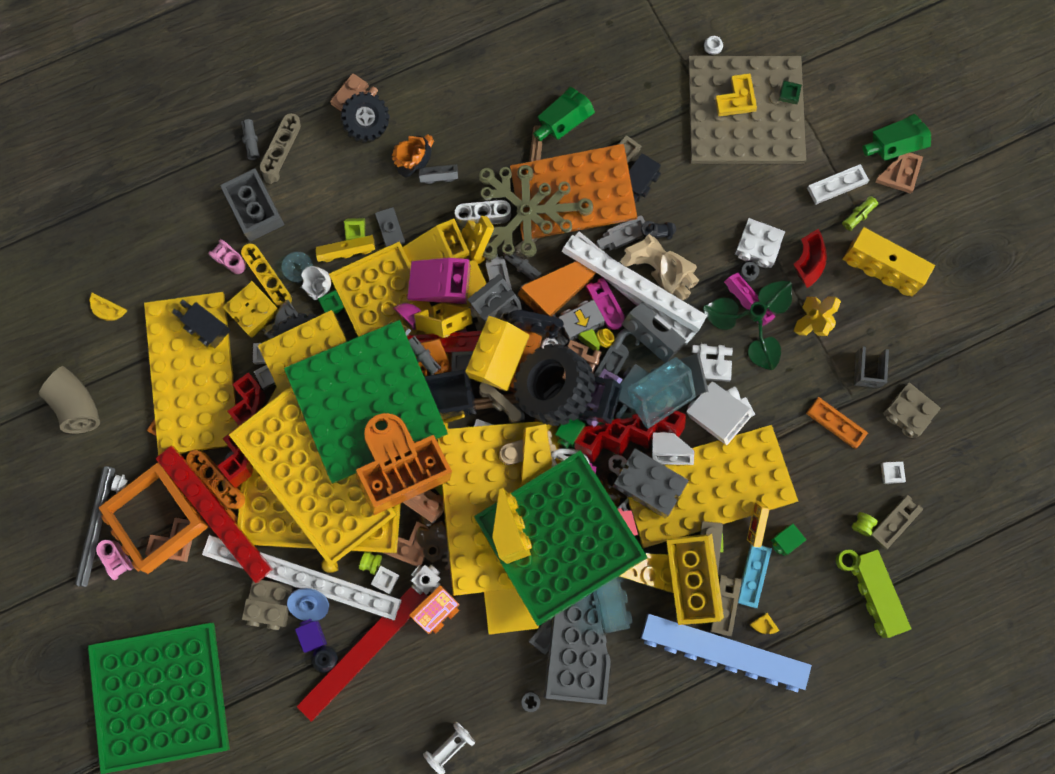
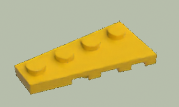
M546 424L524 427L520 487L552 468Z

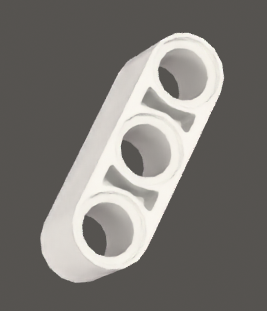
M505 200L465 203L458 205L455 209L456 221L462 227L466 226L467 221H475L477 224L481 217L479 215L481 211L488 212L486 216L492 224L506 223L511 218V207ZM501 209H505L507 211L505 214L498 213V211ZM462 213L469 214L466 218L459 217Z

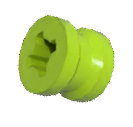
M859 512L857 515L858 519L853 523L852 528L860 534L870 537L872 535V528L877 525L878 521L868 514Z
M364 552L359 569L362 571L368 570L371 574L375 575L379 569L382 556L379 554L372 555L371 552Z

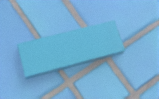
M750 544L741 580L739 604L752 608L758 607L772 548L761 546V548L753 547Z

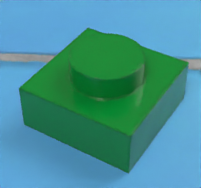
M336 290L318 298L325 313L332 310L336 314L345 309Z

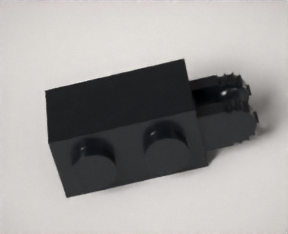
M641 153L629 170L635 203L639 202L642 197L646 198L651 190L649 186L652 182L656 183L661 176L659 172L661 164Z
M183 299L181 300V306L188 310L185 315H182L176 309L172 311L185 325L183 329L191 335L196 333L200 337L198 340L206 347L211 345L216 348L231 331L227 325L197 302L191 306Z

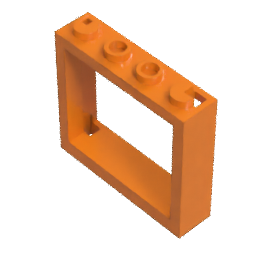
M159 462L99 507L102 512V520L113 529L111 531L112 535L123 544L121 546L122 550L133 559L131 562L133 567L138 572L143 571L147 574L151 573L208 528V525ZM160 478L190 521V524L143 559L113 513Z

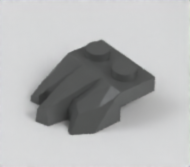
M500 274L468 298V301L485 323L488 316L508 322L507 316L510 312L521 310L519 299Z

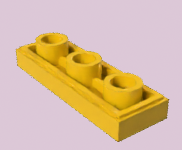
M373 235L316 247L318 262H330L339 257L349 258L353 254H368L375 250Z

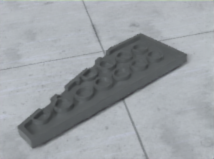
M594 591L552 618L544 698L605 705L607 703L611 661L607 652L606 636L603 633L597 591Z

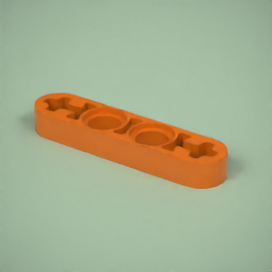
M192 450L188 453L187 463L228 508L239 509L244 505V494L238 487L235 488L206 453L199 450ZM196 456H199L198 460L201 463H204L203 465H201L200 463H196ZM212 467L213 475L207 478L206 470ZM221 481H225L226 487L220 492L218 484ZM229 493L232 496H237L236 503H232L234 500L231 496L228 495Z

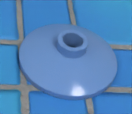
M301 588L290 594L287 606L291 614L303 621L308 619L317 621L326 616L329 602L321 592L311 588Z

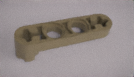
M296 114L285 115L260 164L262 177L268 184L279 180V171L300 130V119ZM283 135L290 137L285 142L280 141L279 138ZM276 150L282 152L279 157L272 156V153Z

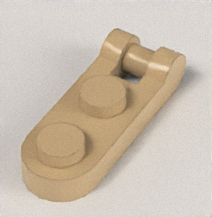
M547 431L550 452L552 453L557 450L555 445L552 444L551 432ZM523 439L506 444L500 449L499 459L503 464L513 465L523 462Z

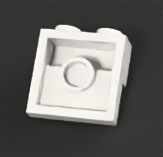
M749 218L735 255L744 261L756 262L760 267L771 268L776 260L785 231Z

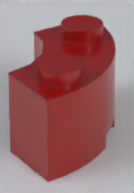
M819 229L801 239L803 253L800 259L794 263L796 272L806 288L818 280L827 261V251Z

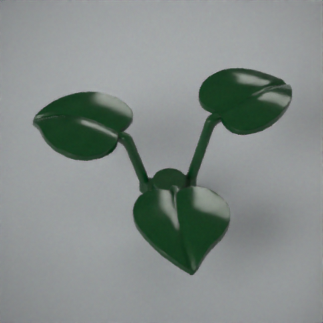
M791 281L774 282L763 287L758 295L759 302L753 303L750 310L746 309L745 312L737 315L739 311L737 303L730 298H720L704 306V313L707 315V319L718 329H732L736 325V318L739 319L747 314L752 321L758 322L760 341H754L750 344L748 349L749 358L755 365L771 371L776 368L781 357V346L774 337H767L763 340L762 320L765 317L767 308L775 314L784 313L789 309L792 303Z

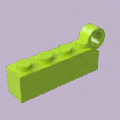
M853 550L839 552L836 556V564L839 569L851 571L854 576H857L859 591L862 595H865L867 600L866 608L875 619L874 627L878 635H881L882 638H890L911 630L879 551L874 550L860 556ZM844 554H849L853 558L851 567H846L842 563Z

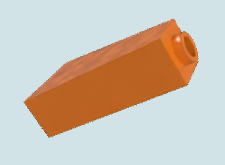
M576 261L521 287L518 296L535 313L553 316L593 279L596 272Z

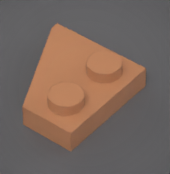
M913 153L899 156L876 179L875 183L911 194L914 190L923 157Z

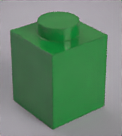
M570 419L569 423L565 425L561 424L555 434L556 438L559 439L557 443L565 448L571 447L574 449V442L583 428L586 427L585 424L577 419L574 421Z
M790 524L770 541L773 543L772 548L777 554L786 556L807 539L794 524Z

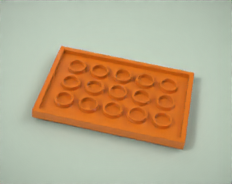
M624 144L510 166L514 192L521 201L522 181H520L517 171L523 165L530 166L534 174L533 179L530 181V200L539 192V186L542 183H548L551 187L550 195L545 196L538 205H545L559 190L558 187L561 182H568L571 191L569 194L564 195L557 204L578 203L584 198L592 201L593 211L587 216L581 215L578 211L557 212L564 220L568 219L571 221L572 230L570 232L637 219ZM523 170L522 174H528V170ZM562 186L561 188L562 191H566L568 189L567 186ZM548 187L542 188V192H547L549 190ZM583 203L581 207L587 208L589 205L587 203ZM529 207L523 209L525 213L530 211ZM545 213L538 215L543 220L552 223L553 230L551 233L544 234L541 228L531 220L532 239L565 233ZM522 221V222L520 223V228H521L522 239H523V241H524L523 221ZM565 223L563 225L564 229H568L570 227V224ZM545 225L543 229L549 230L550 225Z

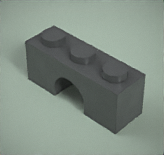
M641 302L628 314L621 325L664 363H667L680 350L686 340L673 328L667 332L657 330L652 323L657 314Z

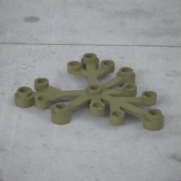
M528 165L521 166L517 171L518 177L522 181L521 201L511 192L510 178L512 173L508 167H503L500 170L502 183L495 178L492 169H482L479 173V179L482 184L492 185L496 189L483 188L481 190L482 198L484 200H491L492 198L506 197L517 207L518 213L506 227H494L491 237H497L491 243H487L483 252L484 258L487 260L495 259L498 255L497 248L503 242L502 250L504 254L512 255L515 251L512 242V232L522 221L524 242L520 246L521 253L525 257L534 256L537 249L532 241L531 220L541 228L544 234H549L553 230L552 223L543 220L538 215L545 213L561 227L563 232L568 233L572 230L571 221L568 219L564 220L557 212L578 211L581 215L587 216L593 211L592 201L584 198L578 203L557 204L564 195L569 194L571 191L568 182H561L558 187L559 190L545 205H538L545 196L550 195L551 187L548 183H542L539 186V192L530 200V181L533 179L534 174L532 168ZM528 170V174L523 175L522 171ZM508 171L509 175L503 176V172ZM485 173H490L489 177L484 178L483 175ZM562 186L568 187L566 191L561 190ZM542 188H549L547 192H542ZM489 191L490 195L484 196V193ZM583 203H587L589 205L587 208L581 207ZM529 207L530 211L525 213L523 209ZM565 223L570 224L568 229L563 228ZM550 225L549 230H544L543 227ZM526 245L532 246L531 249L528 251L524 248ZM507 246L512 247V250L510 252L505 251V248ZM491 247L492 252L486 253V249Z

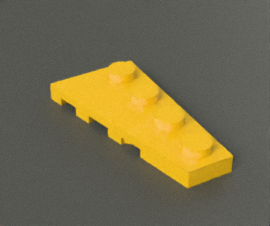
M646 554L648 557L646 560L619 576L674 593L669 555Z

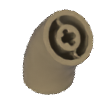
M61 366L56 369L44 382L39 391V397L54 411L60 430L66 433L79 434L96 429L100 425V420L89 391L66 367Z

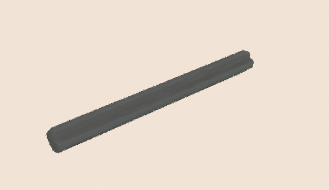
M104 466L102 469L75 580V585L86 587L88 585L103 523L101 518L102 512L99 507L108 501L115 468Z

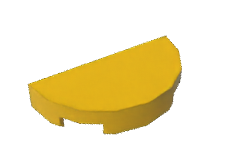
M91 293L89 302L92 312L100 319L106 321L117 320L127 312L126 309Z

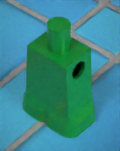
M569 86L561 97L538 116L542 126L533 132L535 138L541 142L550 134L559 140L595 113L590 100Z
M914 113L901 121L873 131V142L863 145V152L865 156L878 153L883 160H888L910 152L931 147V132L925 123Z

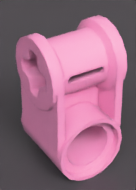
M222 239L219 240V244L212 252H208V255L234 274H241L246 269L244 259ZM238 260V263L232 266V263Z
M103 540L97 545V555L104 564L108 575L113 580L118 579V576L125 571L134 569L130 559L118 542ZM110 544L112 546V552L108 555L106 553V547Z

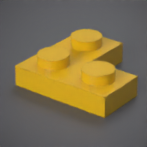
M751 74L731 76L733 93L717 95L715 98L718 116L756 112L757 105Z
M481 216L477 224L475 221H467L465 228L461 232L472 258L476 260L481 259L494 230L487 216Z

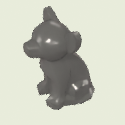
M286 300L277 310L274 323L262 328L265 331V336L270 339L274 337L271 335L273 330L280 328L278 324L281 321L288 322L287 317L292 315L298 317L297 311L289 300Z

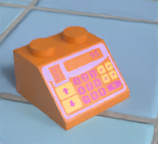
M440 585L409 616L428 634L432 632L436 634L444 627L442 622L447 617L452 619L460 611L458 609L460 604Z

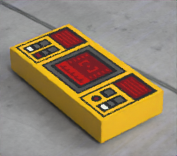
M755 501L747 540L753 547L761 548L769 508L764 503Z

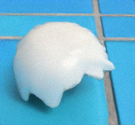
M314 266L306 267L302 271V288L313 300H318V298L324 296L330 290L331 278L327 271Z

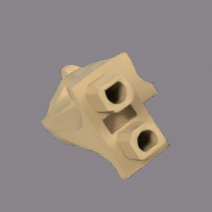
M650 234L643 241L626 248V254L620 261L625 267L633 264H650L656 269V271H652L651 275L659 286L680 300L687 299L691 294L685 286L689 289L693 288L699 281L693 274L697 268L695 264L672 251L666 252L658 240Z

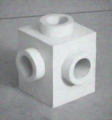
M419 565L411 574L414 577L411 580L414 583L412 588L420 595L423 592L427 595L429 591L433 593L441 585L438 582L441 579L438 576L440 572L432 565L429 567L424 565L423 568ZM423 576H428L430 578V582L428 584H424L422 582Z

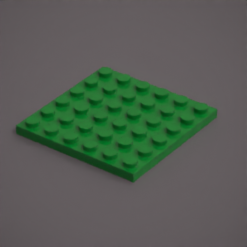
M400 320L284 368L332 484L356 474V469L374 462L366 445L364 434L367 423L376 415L389 413L399 417L406 425L414 443L432 435L436 439L448 435ZM378 421L375 424L378 430H385L388 426L384 421Z
M581 450L511 493L519 507L516 509V512L522 517L525 528L522 529L523 533L529 537L532 548L529 549L530 556L508 564L499 558L493 540L497 502L474 516L537 626L545 623L648 558Z
M214 623L88 645L101 774L230 750Z

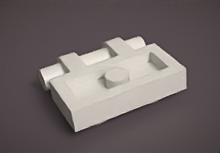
M707 344L692 346V353L700 354L706 380L731 381L732 361L724 360V355L732 356L733 348H727L725 345L713 347L707 346ZM706 354L717 355V360L706 359Z

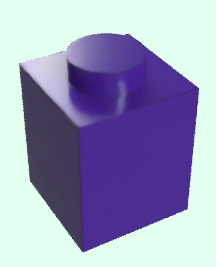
M308 619L300 623L301 627L295 629L304 653L327 645L319 621L312 622V619Z

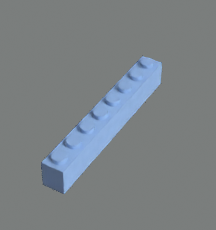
M651 614L646 616L640 639L645 640L644 644L652 647H656L657 644L665 646V651L676 654L677 650L685 652L684 657L693 660L701 657L705 659L704 663L716 667L717 663L725 665V670L737 673L739 669L745 671V676L757 679L758 676L766 678V683L778 686V682L786 684L785 689L798 692L799 689L806 690L812 666L686 625H678L676 622Z

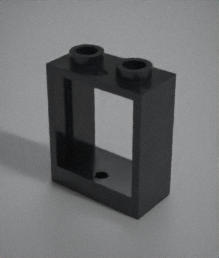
M594 376L595 382L592 384L605 386L597 412L585 410L584 413L580 412L578 414V418L611 424L622 385L613 379Z

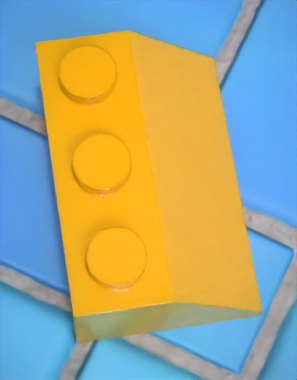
M488 316L465 372L471 379L507 391L530 335L506 321Z

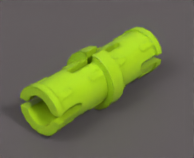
M869 196L859 207H855L853 213L842 222L845 229L852 231L860 221H864L867 215L878 205L877 200Z

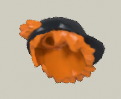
M429 134L425 137L408 136V140L395 145L392 160H394L400 175L405 178L410 177L416 169H422L427 165L431 158V146L434 143L432 136H429Z

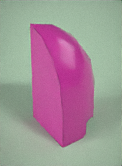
M409 303L393 307V310L415 330L414 314L422 310Z

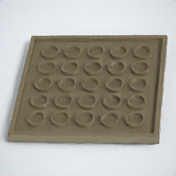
M689 56L691 164H805L806 143L801 56ZM750 73L757 105L756 112L718 116L715 102L716 96L733 93L731 76ZM783 81L802 84L797 105L778 101Z

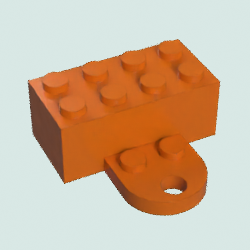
M389 413L376 415L367 423L364 434L365 442L374 462L356 469V479L373 515L450 481L452 470L434 435L414 443L404 422L396 415ZM378 421H384L388 426L385 430H378L375 424Z

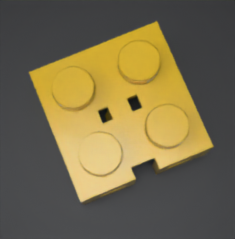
M253 281L223 306L228 314L238 322L251 338L275 318L278 310Z
M439 303L432 306L433 318L429 317L428 309L414 314L417 330L424 331L426 334H435L441 338L448 337L451 333L463 330L466 326L472 324L471 308L451 303Z

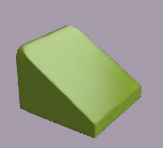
M365 218L345 219V240L365 237Z
M593 329L579 334L578 339L593 351H599L600 344Z

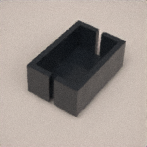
M466 369L424 377L442 420L461 414L465 416L477 414L472 379L465 372Z

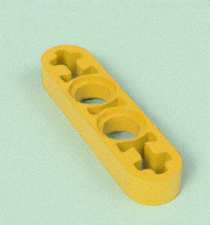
M246 244L241 250L242 257L278 307L284 303L276 292L278 291L283 296H286L285 300H289L291 303L292 297L258 247L254 244ZM249 250L253 251L257 260L254 261L248 253ZM259 264L266 265V270L262 273L256 271ZM270 279L277 280V284L273 288L267 287V282Z

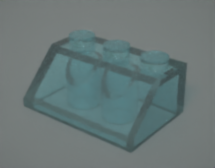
M677 357L666 362L627 388L630 403L647 429L696 398L691 369Z
M619 576L596 590L604 633L630 628L629 624L632 623L631 613L626 611L625 603H628L625 590L622 591L620 582H623V578Z

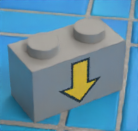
M594 300L591 302L584 301L578 305V308L572 311L568 309L562 312L559 317L564 322L562 328L569 342L570 340L578 339L579 334L590 329L596 330L604 326L605 322Z

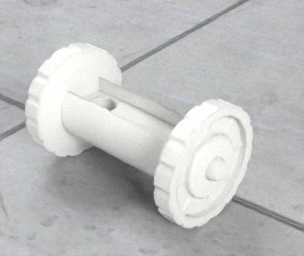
M458 722L453 724L456 732L433 754L428 751L423 754L430 766L439 774L445 773L443 765L466 742L471 746L475 744L469 732ZM456 737L461 738L460 743H455L454 740Z

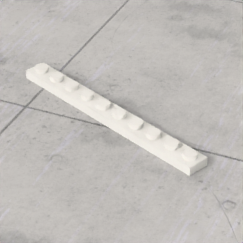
M209 535L202 555L244 569L220 538ZM261 553L273 568L265 577L298 588L315 589L327 598L392 620L396 618L401 603L400 599Z

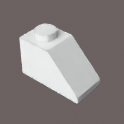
M667 432L653 433V459L663 465H694V450L678 436Z

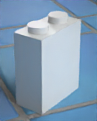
M712 381L707 385L709 392L701 394L697 400H693L686 412L693 421L727 446L752 417V412L749 407Z

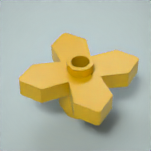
M807 297L803 305L807 315L797 321L794 332L798 335H808L813 330L818 336H828L829 331L836 324L832 314L838 311L841 301L836 297H827L822 302L816 297Z

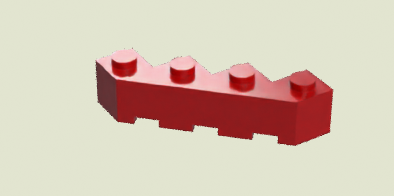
M249 372L232 384L243 399L227 411L238 427L259 412L265 402V393ZM228 434L222 439L234 454L217 467L236 488L252 476L253 465Z
M667 406L651 413L647 411L634 414L631 418L623 420L621 418L614 419L611 424L605 423L594 427L593 425L586 426L574 442L575 450H581L590 462H594L603 448L621 456L630 441L649 449L653 443V433H674L679 437L685 429L686 414Z

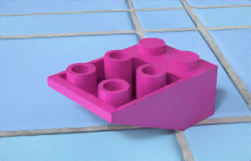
M440 258L411 261L407 299L467 304L471 267L469 259Z

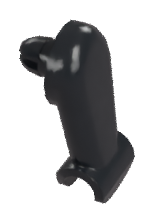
M646 221L641 226V233L644 237L650 234L655 238L666 237L667 240H670L676 232L675 224L670 222L658 224Z

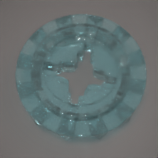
M293 252L283 260L282 272L290 281L300 282L303 280L302 272L300 273L298 270L293 271L295 269L293 262L298 265L302 264L301 271L306 267L313 266L307 254Z

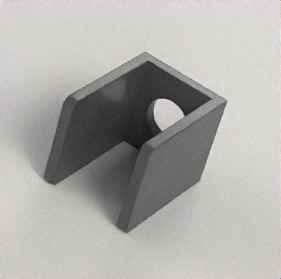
M862 346L856 352L854 386L881 388L887 383L889 349H885L878 355L877 379L864 377L866 347Z

